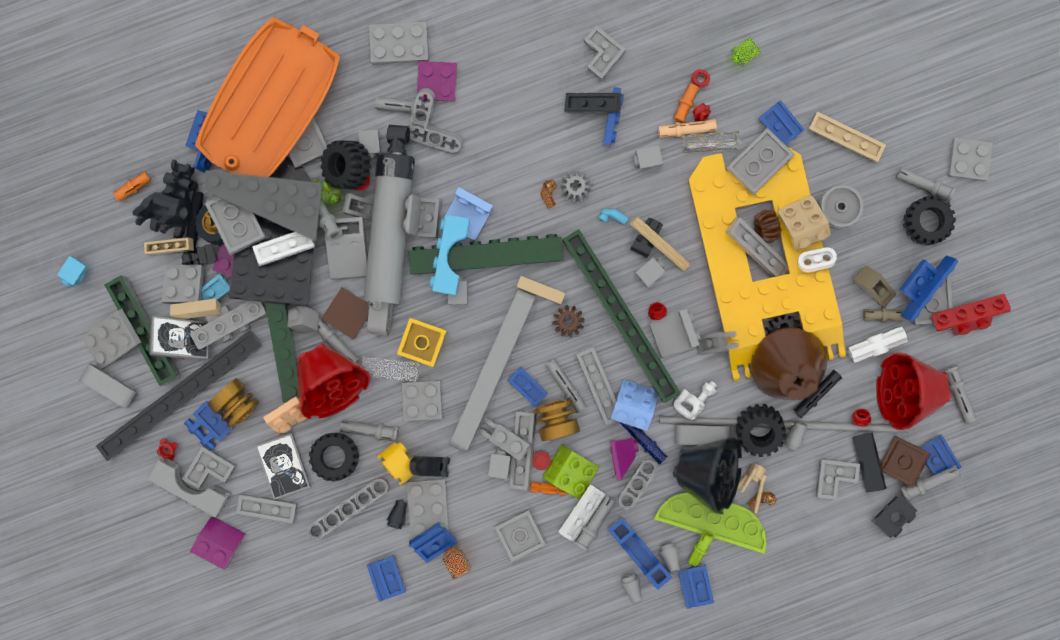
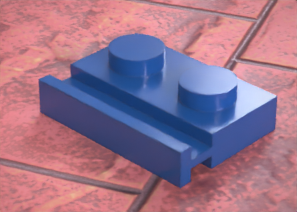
M781 100L758 118L785 145L805 130Z
M942 434L919 447L931 453L926 465L932 475L952 468L955 465L958 469L962 468Z
M439 522L409 541V547L414 548L415 552L426 563L457 544V539L445 527L443 528Z
M394 555L367 564L379 602L406 593Z
M706 565L691 567L678 572L687 609L714 603Z

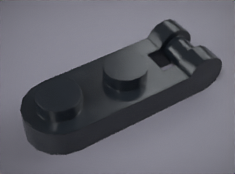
M414 456L410 461L409 470L412 475L448 477L449 471H447V466L450 464V458Z

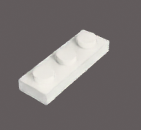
M293 232L252 246L257 262L261 266L314 248V243L312 239Z
M590 484L558 533L574 542L606 494Z

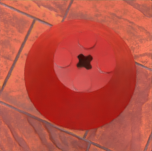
M324 343L298 356L299 409L302 415L308 419H311V416H318L319 419L326 418L341 412L359 399L358 394L369 386L370 374L364 367L327 347Z
M903 352L892 353L882 362L880 366L883 367L881 376H877L876 395L880 412L885 421L889 420L892 428L896 430L910 429L951 400L946 372H941Z

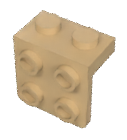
M808 196L778 211L780 218L791 235L792 246L795 251L831 236L829 222L813 196Z

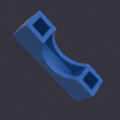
M622 516L607 528L657 590L672 579L669 572Z

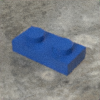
M522 367L507 380L534 407L548 394Z

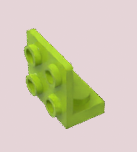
M561 444L542 478L570 495L581 499L597 473L599 466Z

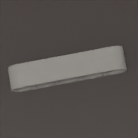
M378 478L310 524L307 529L308 537L313 540H319L386 494L389 490V482L384 478ZM377 482L384 483L385 490L383 492L376 490L375 485ZM361 493L369 495L367 503L360 501L359 496ZM345 504H351L353 506V512L351 514H347L344 512ZM335 515L337 517V524L331 525L328 522V516ZM313 526L321 528V535L316 536L313 534Z

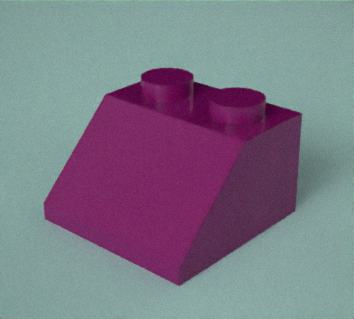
M210 517L199 533L190 552L224 570L228 568L246 533L215 517Z

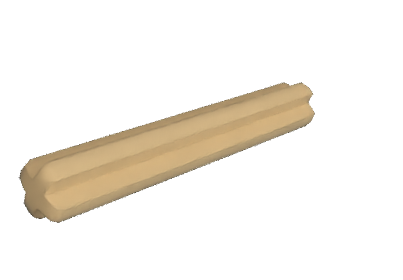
M638 217L631 221V226L683 271L687 270L690 263Z

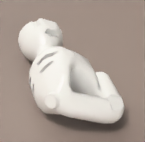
M713 381L709 384L705 382L702 386V393L698 398L686 389H683L673 402L674 408L685 418L695 420L706 407L703 402L707 397L717 392L715 389L717 385ZM685 402L692 406V412L682 406L681 403Z

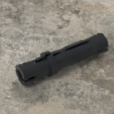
M833 370L818 385L816 392L806 397L793 409L796 415L802 419L812 407L815 408L818 405L817 402L842 379V376Z

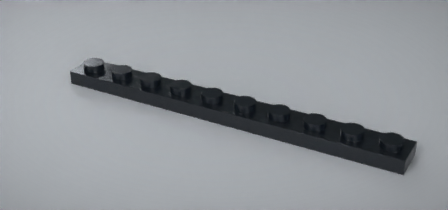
M249 330L96 445L97 449L106 461H110L262 345L251 330Z

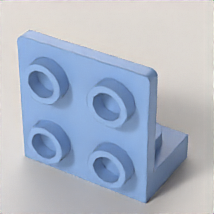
M458 188L455 193L456 197L446 215L469 218L470 223L467 237L476 240L493 209V205Z

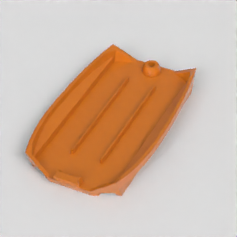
M272 17L256 32L226 76L198 134L195 146L210 162L234 174L270 177L316 115L336 73L340 55L317 41L320 34L304 25L298 30L275 17ZM233 160L234 164H229V161Z

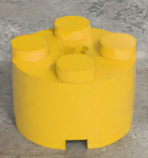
M393 442L376 457L383 459L381 464L393 479L400 480L398 485L401 486L414 476L409 470L412 458L409 459L405 454L407 449L401 442L398 444Z

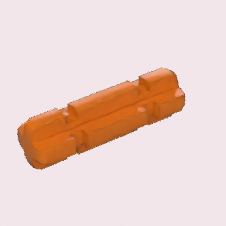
M531 482V492L538 493L539 491L545 494L556 495V493H559V495H567V492L551 483L539 484V482Z

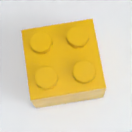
M410 318L397 354L435 367L447 331Z

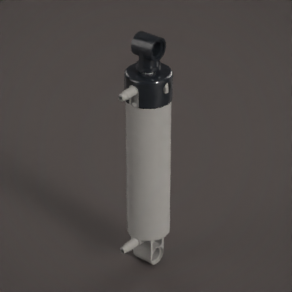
M404 125L388 126L386 137L387 143L390 144V147L387 148L389 153L377 155L363 301L369 302L367 324L369 334L389 335L393 304L400 305L407 236L403 227L404 219L407 218L405 203L411 194L415 166L414 157L402 155L406 154L405 145H408L410 141V127Z

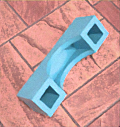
M446 215V219L441 221L440 230H443L442 238H438L437 249H440L439 257H435L433 268H436V274L431 276L430 287H433V292L454 296L457 294L460 277L450 269L448 253L455 243L467 239L469 218Z

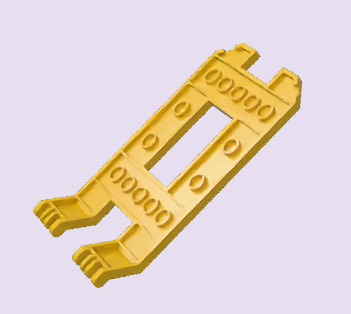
M791 148L789 149L795 155L754 195L729 171H726L722 153L703 157L688 180L723 330L726 333L736 331L737 334L734 337H726L728 344L738 343L739 347L728 349L733 381H739L740 375L737 366L741 365L744 366L745 378H751L748 364L751 363L752 355L754 356L758 348L757 345L766 337L762 320L798 312L802 329L813 333L822 342L823 346L826 347L828 360L834 359L831 345L836 344L838 356L840 358L846 357L843 326L829 268L813 272H803L798 267V259L802 253L823 248V243L818 241L806 248L795 251L792 246L791 235L778 213L779 209L811 196L801 154ZM772 201L774 212L779 218L782 229L780 238L789 274L752 282L746 252L725 232L734 219L737 218L735 209ZM809 262L804 263L807 266L811 265Z

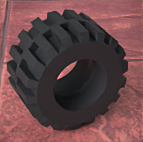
M345 140L333 141L326 146L327 149H324L323 157H321L322 165H320L323 170L322 176L325 177L326 183H329V186L335 187V189H355L363 186V183L367 181V177L370 176L369 169H371V157L368 156V150L364 149L365 146L358 141Z
M925 196L913 202L905 211L907 213L903 218L905 220L904 228H907L906 234L911 235V240L918 241L920 245H934L946 240L952 234L951 231L955 228L953 223L956 222V218H953L955 212L950 209V203L946 204L945 199H938V196ZM924 210L935 212L939 218V226L934 232L926 231L920 224V215Z
M755 404L754 408L749 406L747 407L748 411L743 410L741 417L738 416L736 432L739 444L744 448V451L747 453L750 451L752 456L758 454L759 457H763V454L770 456L773 451L774 453L778 452V447L782 448L784 445L783 441L786 440V428L778 410L775 411V408L772 406L768 408L767 404L762 406ZM759 424H766L772 427L770 432L764 436H754L750 433Z
M337 432L325 434L312 444L311 452H309V464L312 465L311 469L317 473L319 478L321 477L326 481L332 482L347 478L355 471L359 458L358 448L347 435ZM329 446H339L345 453V461L339 468H330L324 462L323 453Z

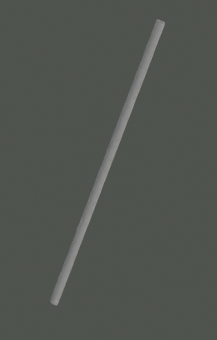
M660 416L659 424L736 427L737 419L696 417L695 420H691L685 417ZM784 421L785 428L791 429L796 421ZM804 422L807 424L806 429L890 433H909L910 429L896 430L891 427L892 425L882 424L858 426L854 423ZM759 424L755 426L761 428H772L766 424Z

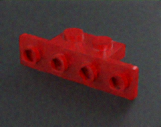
M1000 294L931 314V319L937 332L952 328L954 336L959 334L966 335L977 329L984 330L991 326L993 316L1010 312L1011 307L1006 295Z

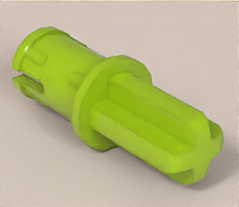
M703 531L699 541L694 544V551L688 561L690 565L697 567L703 555L708 553L709 545L715 538L710 531Z

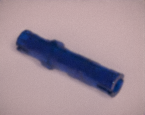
M620 422L644 448L643 451L645 453L648 452L659 465L668 457L656 445L657 442L655 440L652 441L642 429Z

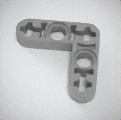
M429 88L421 89L416 96L409 124L410 139L448 152H458L463 144L460 135L428 125L435 95ZM424 94H426L428 98L427 102L425 103V106L422 105L424 100ZM423 111L426 114V118H418L416 112ZM415 129H419V135L415 134ZM433 133L438 134L440 141H433L430 135ZM444 137H447L445 144H443ZM452 140H456V141H455V143H456L455 146H452V142H451Z

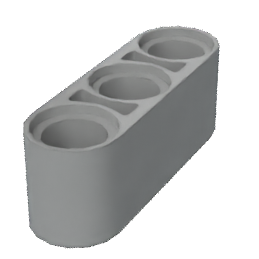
M89 363L79 379L85 385L126 409L137 393L133 388Z
M676 425L675 444L702 445L731 437V426Z
M650 459L643 460L619 494L618 503L623 509L633 508L657 472V465L654 461ZM651 463L653 471L651 473H644V464ZM635 479L642 480L643 485L640 489L632 487ZM629 495L632 497L630 505L622 504L623 496Z

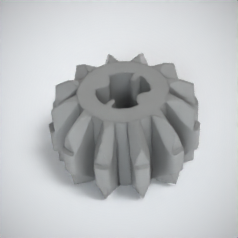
M579 170L575 171V176L569 171V179L566 176L562 177V180L566 183L559 184L560 187L566 188L560 191L561 195L568 193L565 200H569L570 196H572L573 203L576 202V197L582 202V194L585 197H589V193L585 190L592 189V186L585 185L591 182L590 178L583 180L586 173L579 177ZM574 182H578V186L581 185V188H578L577 191H573V187L570 188V185H573Z

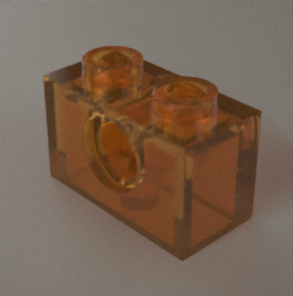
M453 546L445 551L442 561L453 580L471 570L472 565L461 546L458 548Z

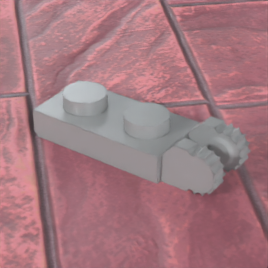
M736 331L700 335L701 341H698L699 355L739 348L738 343L728 344L726 338L737 336Z
M486 417L484 422L495 428V431L491 434L486 429L480 427L478 432L519 461H522L532 444L502 424H498Z

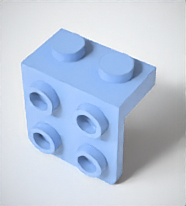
M623 380L611 419L647 431L658 399L657 392L651 387Z

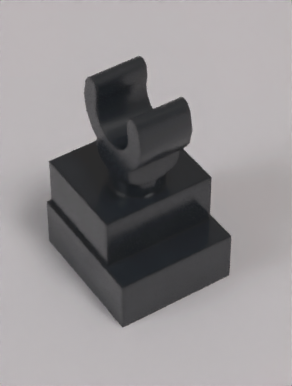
M212 244L196 248V253L183 254L181 256L183 264L196 260L198 265L211 264L216 261Z

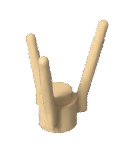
M752 463L751 467L748 468L745 475L739 481L737 491L742 486L740 492L743 493L750 481L758 483L760 480L754 513L757 514L767 476L764 475L765 468Z

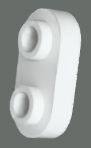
M831 248L807 251L799 256L798 267L803 272L831 268L836 263L837 254ZM809 262L811 265L807 266L804 263Z

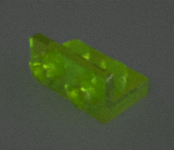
M319 178L311 181L323 183L321 198L327 205H335L341 201L340 197L343 196V193L338 188L332 191L325 180L321 181Z

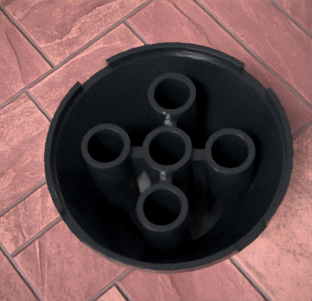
M728 437L687 449L682 448L679 452L678 466H675L673 470V477L677 478L678 485L715 514L722 515L724 514L722 512L724 509L730 508L738 489L742 469L738 468V459L742 458L739 441L736 438Z

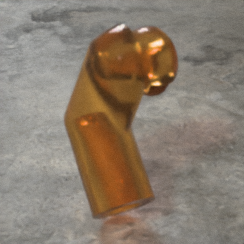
M554 180L545 181L540 193L548 209L556 205L551 196L553 190L557 187Z
M762 492L760 503H766L770 506L776 503L777 499L773 493ZM757 494L747 503V505L753 510L755 508Z

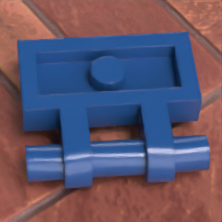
M205 401L193 413L198 420L194 423L189 418L184 424L189 428L188 431L191 434L194 433L199 438L200 443L211 451L216 446L211 440L215 437L220 442L234 427L229 429L226 426L229 422L227 420L223 422L221 420L223 416L220 413L215 414L208 407L207 404L209 402ZM201 425L209 431L207 435L199 429Z

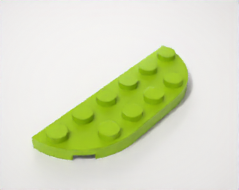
M683 492L667 499L654 516V520L699 534H703L705 530L710 531L715 536V539L765 554L766 535L762 524L751 511L740 505L732 503L729 509L722 511L724 514L719 515L713 513L688 492Z

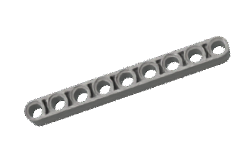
M518 289L449 443L450 446L467 453L536 296Z

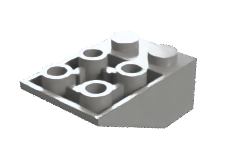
M364 218L336 219L335 223L342 230V236L337 240L328 241L325 233L330 279L366 276L367 247Z

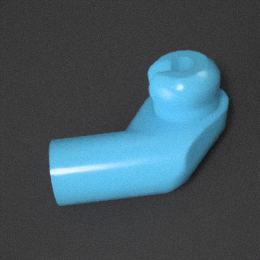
M603 209L598 216L603 222H608L610 217L623 225L628 220V216L617 209Z

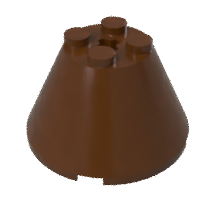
M789 327L776 330L760 341L754 356L752 355L751 373L761 391L768 396L781 400L804 399L816 392L827 369V353L818 337L800 328Z

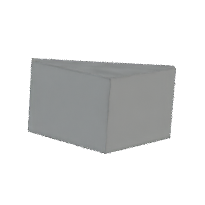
M347 193L342 212L346 215L363 217L371 221L373 201Z

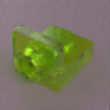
M749 37L738 46L732 48L731 57L736 64L740 63L741 66H744L759 55L761 51L751 37Z

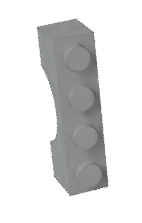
M168 458L158 460L148 479L153 482L152 484L155 487L169 491L171 496L185 500L187 505L203 510V513L209 517H216L221 513L231 494L215 484L205 490H194L188 487L181 478L180 465Z

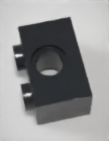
M897 493L871 522L887 537H897L903 531L902 527L905 523L909 524L915 519V513L918 510L901 494ZM894 512H898L900 515V519L897 522H893L891 519Z

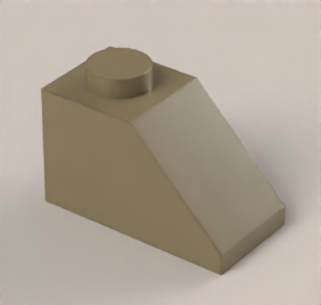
M867 265L854 278L858 286L882 308H885L896 295L883 276Z

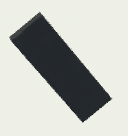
M566 93L564 112L620 113L622 94Z
M873 432L853 436L866 492L887 489Z

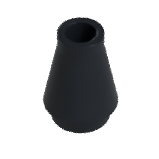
M396 500L386 519L388 521L387 526L400 530L402 526H405L406 502Z

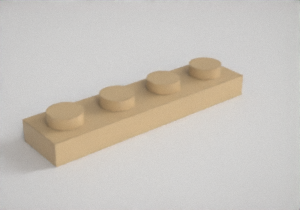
M816 112L808 130L876 163L886 147V144L819 112Z

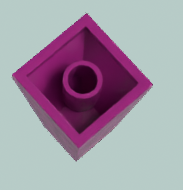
M632 437L609 441L617 481L622 480L636 457L635 452H639L637 440L633 441Z

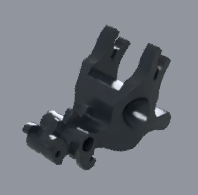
M173 159L171 162L172 172H166L163 177V183L166 184V188L162 192H155L144 198L141 204L133 210L132 214L137 216L135 223L139 226L147 219H151L150 229L158 232L160 229V232L165 234L175 227L173 237L179 239L184 236L187 222L193 213L189 192H195L198 184L191 180L195 169L190 164L184 165Z

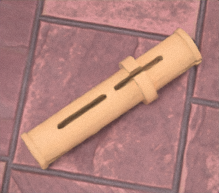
M715 119L690 123L675 122V124L658 126L659 138L715 132L717 131Z

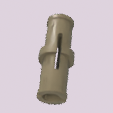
M864 309L863 317L865 318L863 320L880 321L881 323H886V321L902 322L903 318L900 315L903 309Z

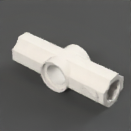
M898 327L884 334L879 333L871 336L866 341L848 347V353L853 363L859 362L868 357L888 352L889 349L908 342L907 335L903 327Z

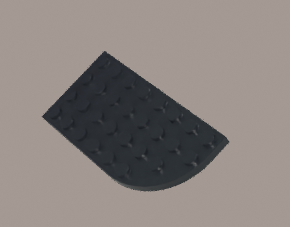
M287 157L270 176L271 178L312 182L307 173L301 167L295 168L292 160ZM253 213L266 239L234 253L229 299L307 307L314 248L259 266L252 246L285 236L294 231Z

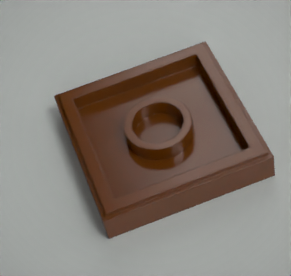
M341 287L321 319L354 340L368 318L369 304Z
M895 436L881 463L882 471L913 488L931 453Z

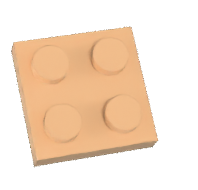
M296 396L263 417L266 424L278 434L289 431L293 425L307 419L300 412L299 399Z

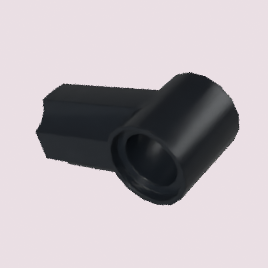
M650 217L645 222L654 232L659 234L663 224ZM639 234L630 250L647 258L654 245L642 234Z

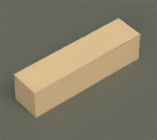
M192 238L144 242V251L146 255L194 251V244Z
M520 276L517 284L519 289L560 305L565 296L564 292Z
M217 299L170 305V316L176 319L220 314V302Z

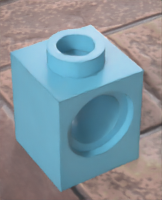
M69 256L57 275L62 278L60 281L69 287L71 285L78 286L90 267L77 258Z

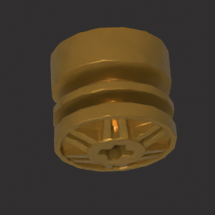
M238 378L228 383L207 404L215 414H219L223 410L226 412L221 419L223 422L230 417L232 418L226 425L229 429L245 421L259 404L257 398L250 403L248 402L253 396L251 392L244 397L241 395L246 387Z
M558 400L546 403L534 410L535 414H544V417L536 419L537 422H546V426L539 429L542 442L580 432L578 420H568V416L575 413V409L566 411L565 408L566 406L573 405L572 400Z

